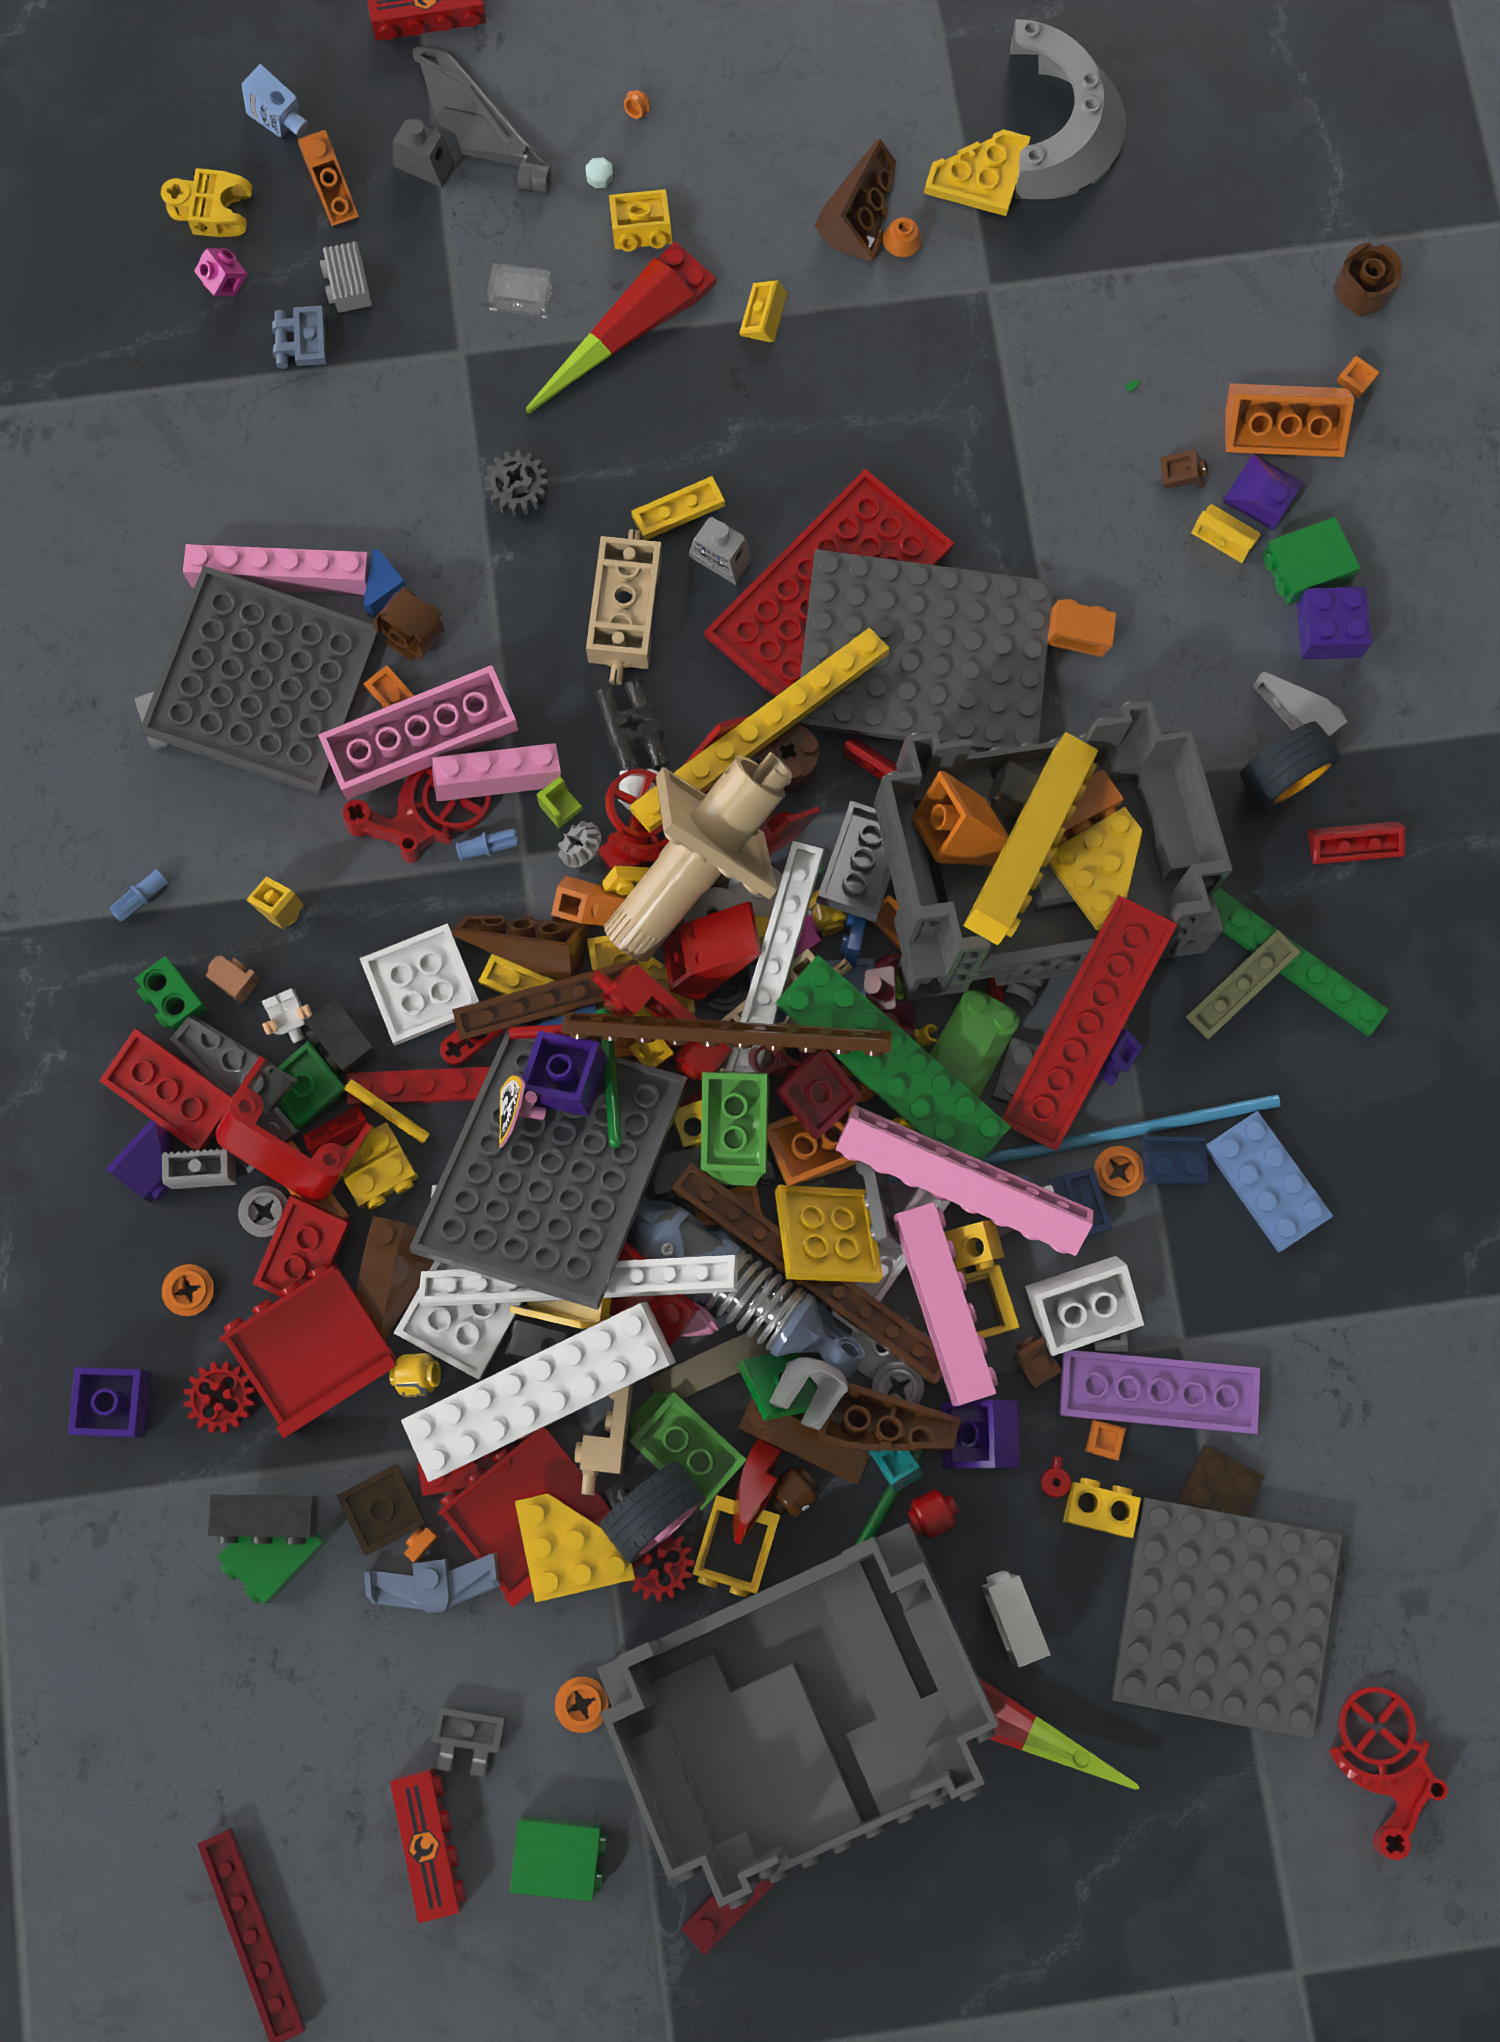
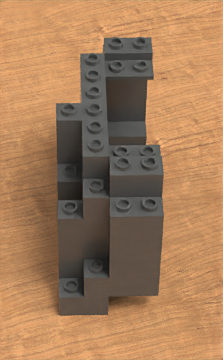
M1128 701L1121 705L1115 718L1113 716H1103L1097 719L1092 724L1089 732L1079 736L1078 739L1098 750L1093 760L1097 764L1094 773L1104 769L1124 798L1118 810L1125 807L1142 829V839L1127 899L1178 924L1159 960L1205 953L1223 931L1214 894L1231 873L1232 866L1192 730L1184 732L1170 730L1161 734L1152 701ZM917 731L906 736L896 763L897 770L883 776L874 801L899 907L894 923L902 952L897 966L901 969L905 1001L965 992L972 980L995 977L996 985L1002 986L1034 979L1076 974L1099 930L1096 931L1049 865L1046 868L1041 866L1039 871L1044 875L1034 891L1029 890L1028 894L1032 896V899L1023 914L1018 912L1016 917L1021 921L1012 937L1005 935L999 945H996L963 926L993 866L936 863L911 820L912 815L938 772L945 771L987 800L1009 836L1053 749L1061 737L1054 738L1046 743L1026 742L1018 747L1006 748L1005 746H997L989 751L976 752L971 750L973 745L972 739L961 740L959 738H951L940 743L937 732L927 733L926 731ZM1074 834L1073 836L1067 838V840H1069V839H1071L1072 837L1076 836V834Z
M907 1523L880 1537H872L842 1551V1554L661 1639L644 1643L617 1656V1659L596 1668L612 1706L601 1712V1716L668 1880L678 1876L680 1882L699 1874L700 1870L703 1869L719 1908L729 1904L730 1909H734L750 1901V1897L755 1895L754 1889L761 1881L769 1878L772 1884L789 1876L790 1872L788 1869L801 1863L803 1869L812 1866L822 1860L821 1853L832 1848L835 1854L842 1852L854 1845L852 1839L865 1833L866 1838L869 1839L886 1830L885 1827L888 1826L887 1822L897 1818L898 1823L901 1824L918 1815L916 1809L926 1804H929L930 1808L933 1809L950 1800L948 1794L951 1799L959 1796L963 1802L981 1793V1786L985 1784V1775L969 1740L974 1739L975 1744H978L995 1736L994 1728L999 1726V1721L946 1607L943 1595L911 1524Z

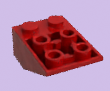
M749 901L683 923L673 930L662 944L670 992L697 1002L762 954L753 906Z

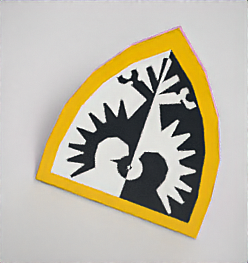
M518 1075L510 1076L500 1089L499 1147L503 1148L510 1137L518 1116L544 1120L546 1115L545 1107L533 1106L537 1101V1095L534 1092L528 1091L523 1097L526 1084L522 1077Z

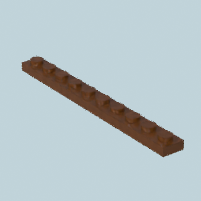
M566 1012L562 1020V1034H570V1037L574 1039L603 1036V1039L607 1041L622 1040V1037L635 1038L640 1043H651L655 1039L668 1040V1043L674 1045H683L687 1041L700 1042L701 1045L707 1047H716L720 1043H728L740 1049H748L753 1047V1045H762L774 1051L784 1050L785 1047H797L799 1051L809 1053L816 1052L818 1049H831V1052L835 1054L864 1051V1054L868 1056H882L884 1053H891V1031L575 1012Z
M690 1162L672 1186L671 1191L786 1275L780 1228ZM791 1279L933 1385L937 1384L943 1374L932 1340L854 1282Z

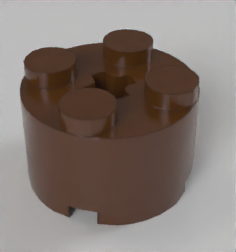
M1363 243L1356 246L1349 252L1337 276L1334 291L1341 303L1352 310L1357 316L1363 317L1383 309L1390 302L1401 281L1402 261L1399 255L1389 246L1383 244L1380 247L1370 245L1371 243Z
M402 587L399 592H396L372 622L374 630L378 635L382 631L388 637L385 643L391 649L411 660L418 656V661L423 659L444 632V626L439 619L442 616V612L434 604L422 602L406 587Z
M796 723L757 753V764L759 765L771 752L789 768L792 778L790 784L785 785L783 788L785 793L805 788L816 775L819 757L818 741L806 727Z

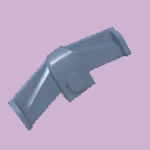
M497 1552L449 1571L448 1559L413 1563V1575L376 1570L364 1571L366 1596L372 1604L419 1609L426 1613L446 1611L448 1607L501 1586Z

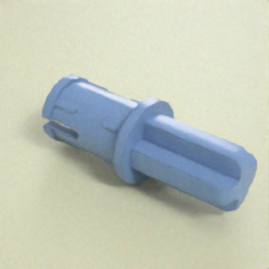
M509 829L489 835L483 832L482 836L457 841L455 844L460 861L485 854L488 857L492 856V852L516 847L519 840L515 829Z
M154 869L150 875L135 887L131 885V890L110 906L109 910L117 920L123 921L141 905L149 904L147 900L169 883L157 869Z

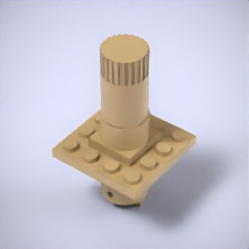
M769 752L760 765L749 758L737 756L707 795L665 767L661 769L656 776L663 830L665 836L670 841L659 853L658 859L604 926L607 937L610 938V941L619 950L633 959L647 962L703 893L709 890L721 874L730 879L735 877L754 895H759L760 893L768 899L773 896L777 891L765 835L758 828L785 797L783 788L791 782V771L777 756Z

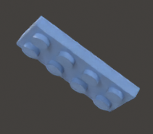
M1258 1111L1204 1146L1207 1153L1278 1253L1333 1217Z

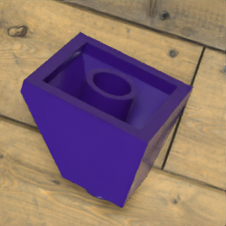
M1252 454L1223 502L1274 531L1304 482Z
M150 1120L106 1170L144 1200L153 1203L154 1200H160L170 1189V1187L162 1182V1155L164 1152L168 1154L171 1151L173 1152L172 1134Z

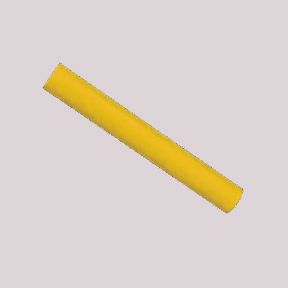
M351 1079L344 1088V1090L423 1144L430 1135L426 1130Z

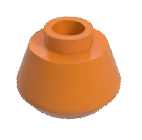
M901 217L894 220L886 228L883 235V243L887 251L892 255L909 257L920 249L922 234L912 219Z

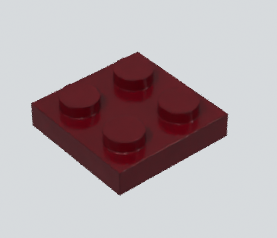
M818 1049V1051L812 1053L774 1089L813 1139H819L863 1097L827 1049Z

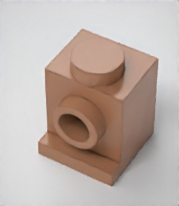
M216 956L208 966V972L205 975L212 983L241 1004L261 981L253 970H248L237 959L233 958L231 961H228L223 956Z

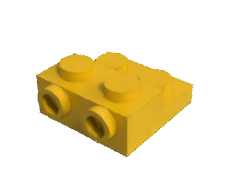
M666 189L609 195L615 250L622 249L626 252H631L637 247L646 246L660 249L665 244H672Z
M387 1122L370 1132L343 1174L347 1187L358 1207L362 1210L365 1208L373 1210L385 1203L386 1196L395 1191L397 1194H401L414 1186L413 1181L419 1178ZM355 1140L343 1147L349 1150Z

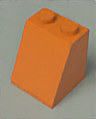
M945 771L938 772L911 817L936 863L994 866L1009 837L987 800Z

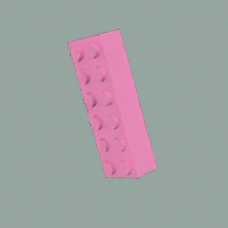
M490 665L318 734L341 791L346 800H349L431 767L432 757L463 754L518 731V727L494 668Z

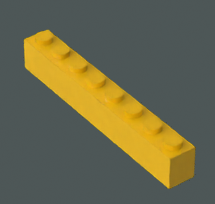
M1065 731L1042 770L963 925L964 927L996 945H999L1005 935L1012 937L1021 921L1016 917L1018 912L1023 914L1032 899V896L1028 894L1029 890L1034 891L1044 875L1039 871L1041 866L1046 868L1055 852L1050 847L1052 844L1056 846L1062 838L1066 829L1061 827L1063 822L1067 824L1076 810L1072 803L1073 801L1078 802L1087 787L1083 784V781H1088L1097 767V764L1093 762L1098 752L1097 749Z

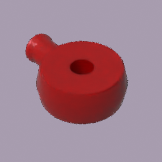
M1053 1456L1052 1467L1043 1472L1040 1486L1048 1497L1059 1499L1066 1496L1070 1491L1071 1478L1062 1469L1064 1458ZM1054 1479H1057L1059 1481V1485L1057 1487L1053 1485Z

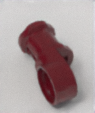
M755 1045L748 1055L749 1065L753 1070L759 1073H769V1076L774 1078L779 1076L787 1078L807 1059L805 1057L798 1059L789 1056L784 1050L774 1051L767 1049L771 1053L772 1060L770 1065L762 1068L758 1064L757 1056L760 1051L767 1049L766 1046Z

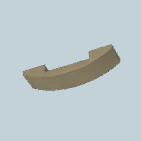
M765 1325L759 1327L752 1337L747 1338V1333L735 1337L649 1379L654 1392H675L683 1400L691 1397L699 1391L740 1373L738 1364L741 1359L771 1354V1350L767 1351L766 1349L771 1333L762 1344H757V1338Z

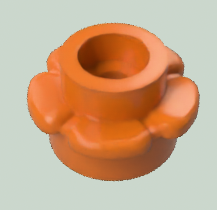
M631 90L627 93L624 100V108L629 116L639 119L642 116H647L650 111V101L644 92Z

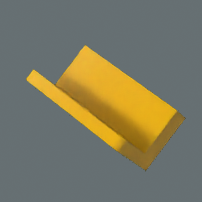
M1210 504L1206 511L1201 513L1191 532L1240 563H1243L1260 537V532L1213 504Z

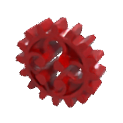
M211 1362V1371L200 1367L198 1368L201 1375L199 1378L190 1376L189 1381L194 1386L192 1389H184L183 1393L190 1395V1400L184 1402L183 1407L192 1408L193 1410L187 1416L188 1419L194 1420L199 1418L197 1428L204 1429L209 1424V1433L216 1434L219 1426L222 1433H229L230 1424L235 1428H241L240 1418H251L247 1408L248 1406L257 1405V1402L250 1400V1395L255 1394L257 1390L256 1388L248 1387V1384L251 1382L248 1376L241 1377L243 1373L242 1367L237 1366L232 1371V1363L224 1362L222 1369H220L217 1362ZM229 1378L234 1379V1386L232 1389H227V1385L225 1384L226 1380ZM206 1383H210V1389L222 1392V1396L227 1400L237 1401L238 1409L231 1413L230 1406L217 1403L218 1399L215 1396L204 1394L202 1391L203 1386ZM209 1406H214L215 1414L209 1418L206 1415V1410Z
M671 1534L656 1546L659 1561L665 1560L670 1552H676L679 1555L677 1563L667 1562L664 1564L663 1572L671 1578V1583L668 1586L660 1585L657 1569L650 1570L645 1578H640L636 1574V1570L639 1567L648 1568L652 1565V1556L646 1553L632 1562L635 1579L625 1583L634 1581L635 1585L632 1588L634 1594L643 1590V1600L647 1601L650 1595L653 1594L657 1603H661L662 1594H667L672 1600L674 1599L673 1590L675 1588L682 1592L685 1590V1586L681 1581L683 1579L691 1580L692 1574L687 1572L686 1568L694 1566V1561L685 1557L691 1553V1548L685 1547L682 1549L681 1544L684 1540L682 1536L673 1540Z

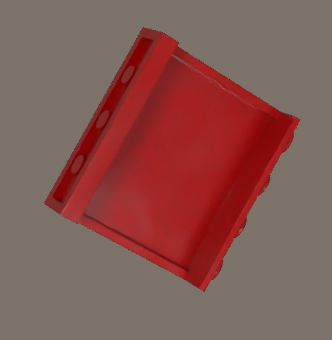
M325 1263L316 1267L308 1273L311 1279L299 1285L297 1280L280 1291L283 1297L271 1303L269 1299L261 1302L251 1309L254 1315L245 1321L241 1317L231 1321L223 1327L226 1333L219 1338L221 1343L223 1341L227 1343L278 1422L276 1428L283 1439L397 1366L395 1354L336 1263L330 1267H327Z
M546 1427L520 1438L522 1443L513 1450L506 1446L492 1458L496 1462L494 1466L486 1472L481 1467L466 1479L470 1485L461 1493L455 1488L440 1501L444 1507L438 1511V1514L440 1516L443 1515L476 1559L497 1552L501 1583L499 1588L505 1594L504 1598L512 1608L533 1591L515 1501L549 1493L599 1527H601L600 1522L611 1511V1508L596 1490L594 1491L595 1495L581 1494L582 1472ZM510 1459L511 1466L506 1473L497 1474L494 1472Z

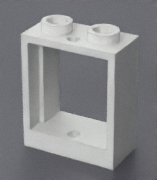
M1003 1570L986 1577L988 1583L982 1585L981 1589L1010 1663L1020 1668L1050 1656V1651L1020 1576L1009 1574V1571L1005 1572Z

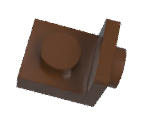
M1196 449L1161 457L1162 479L1166 489L1194 482L1199 488L1205 487V476L1209 475L1208 464L1205 458L1202 459Z
M1031 1335L1016 1345L1019 1352L1012 1357L1031 1387L1035 1389L1062 1370L1044 1343L1046 1341L1043 1336L1035 1341Z

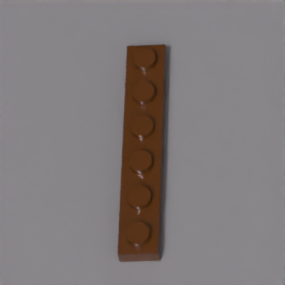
M632 959L599 969L614 981L625 967L638 964L637 959ZM596 970L453 1008L452 1012L460 1040L605 1001L601 997L604 990L590 979Z

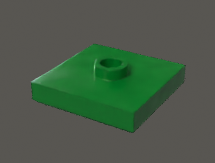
M307 1041L278 1066L279 1069L299 1080L279 1103L280 1108L297 1130L302 1131L347 1092L344 1090L346 1085L311 1041Z
M790 1353L779 1357L773 1354H766L741 1359L738 1368L764 1421L807 1411L817 1390L810 1377H808L788 1409L776 1407L770 1403V1399L786 1369V1363L801 1357L799 1353Z

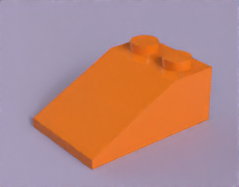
M854 1105L819 1139H813L794 1115L768 1125V1144L787 1187L839 1172L856 1165L857 1161L849 1160L841 1152L836 1151L839 1137Z

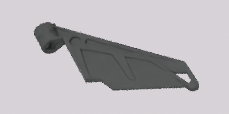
M415 47L412 51L413 58L421 65L439 127L456 138L461 154L519 166L518 189L534 190V192L547 194L550 189L552 165H548L542 160L449 52ZM429 56L437 58L439 65L431 62L430 60L424 57Z

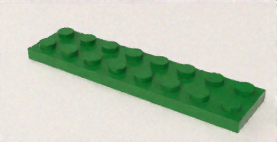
M819 955L812 960L774 1003L797 1025L891 1031V1053H884L882 1056H868L864 1054V1051H851L849 1054H835L831 1052V1049H827V1051L918 1133L982 1161L1011 1127Z

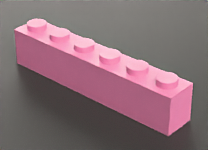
M186 544L183 574L192 588H195L204 565L276 591L365 595L371 561L367 552Z
M933 1202L897 1213L892 1219L953 1407L996 1394L995 1386H998L997 1377L994 1369L987 1366L984 1357L987 1354V1346L983 1336L977 1335L974 1323L977 1322L976 1312L971 1303L967 1304L963 1292L967 1290L966 1282L962 1272L956 1271L953 1259H956V1252L952 1241L946 1240L943 1228L946 1227V1221L942 1210L936 1209Z

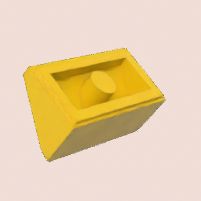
M778 280L753 283L739 333L741 336L765 342L775 341L787 298V291Z

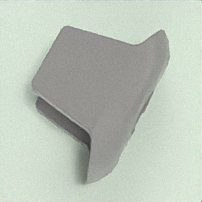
M798 1357L786 1363V1369L770 1399V1403L776 1407L788 1409L808 1377H810L817 1384V1390L801 1423L806 1427L820 1430L841 1397L848 1391V1381L843 1372L829 1363L809 1357Z

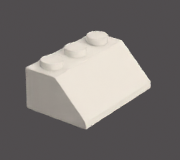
M1117 1256L1025 1286L1034 1318L1052 1356L1144 1325L1127 1264Z

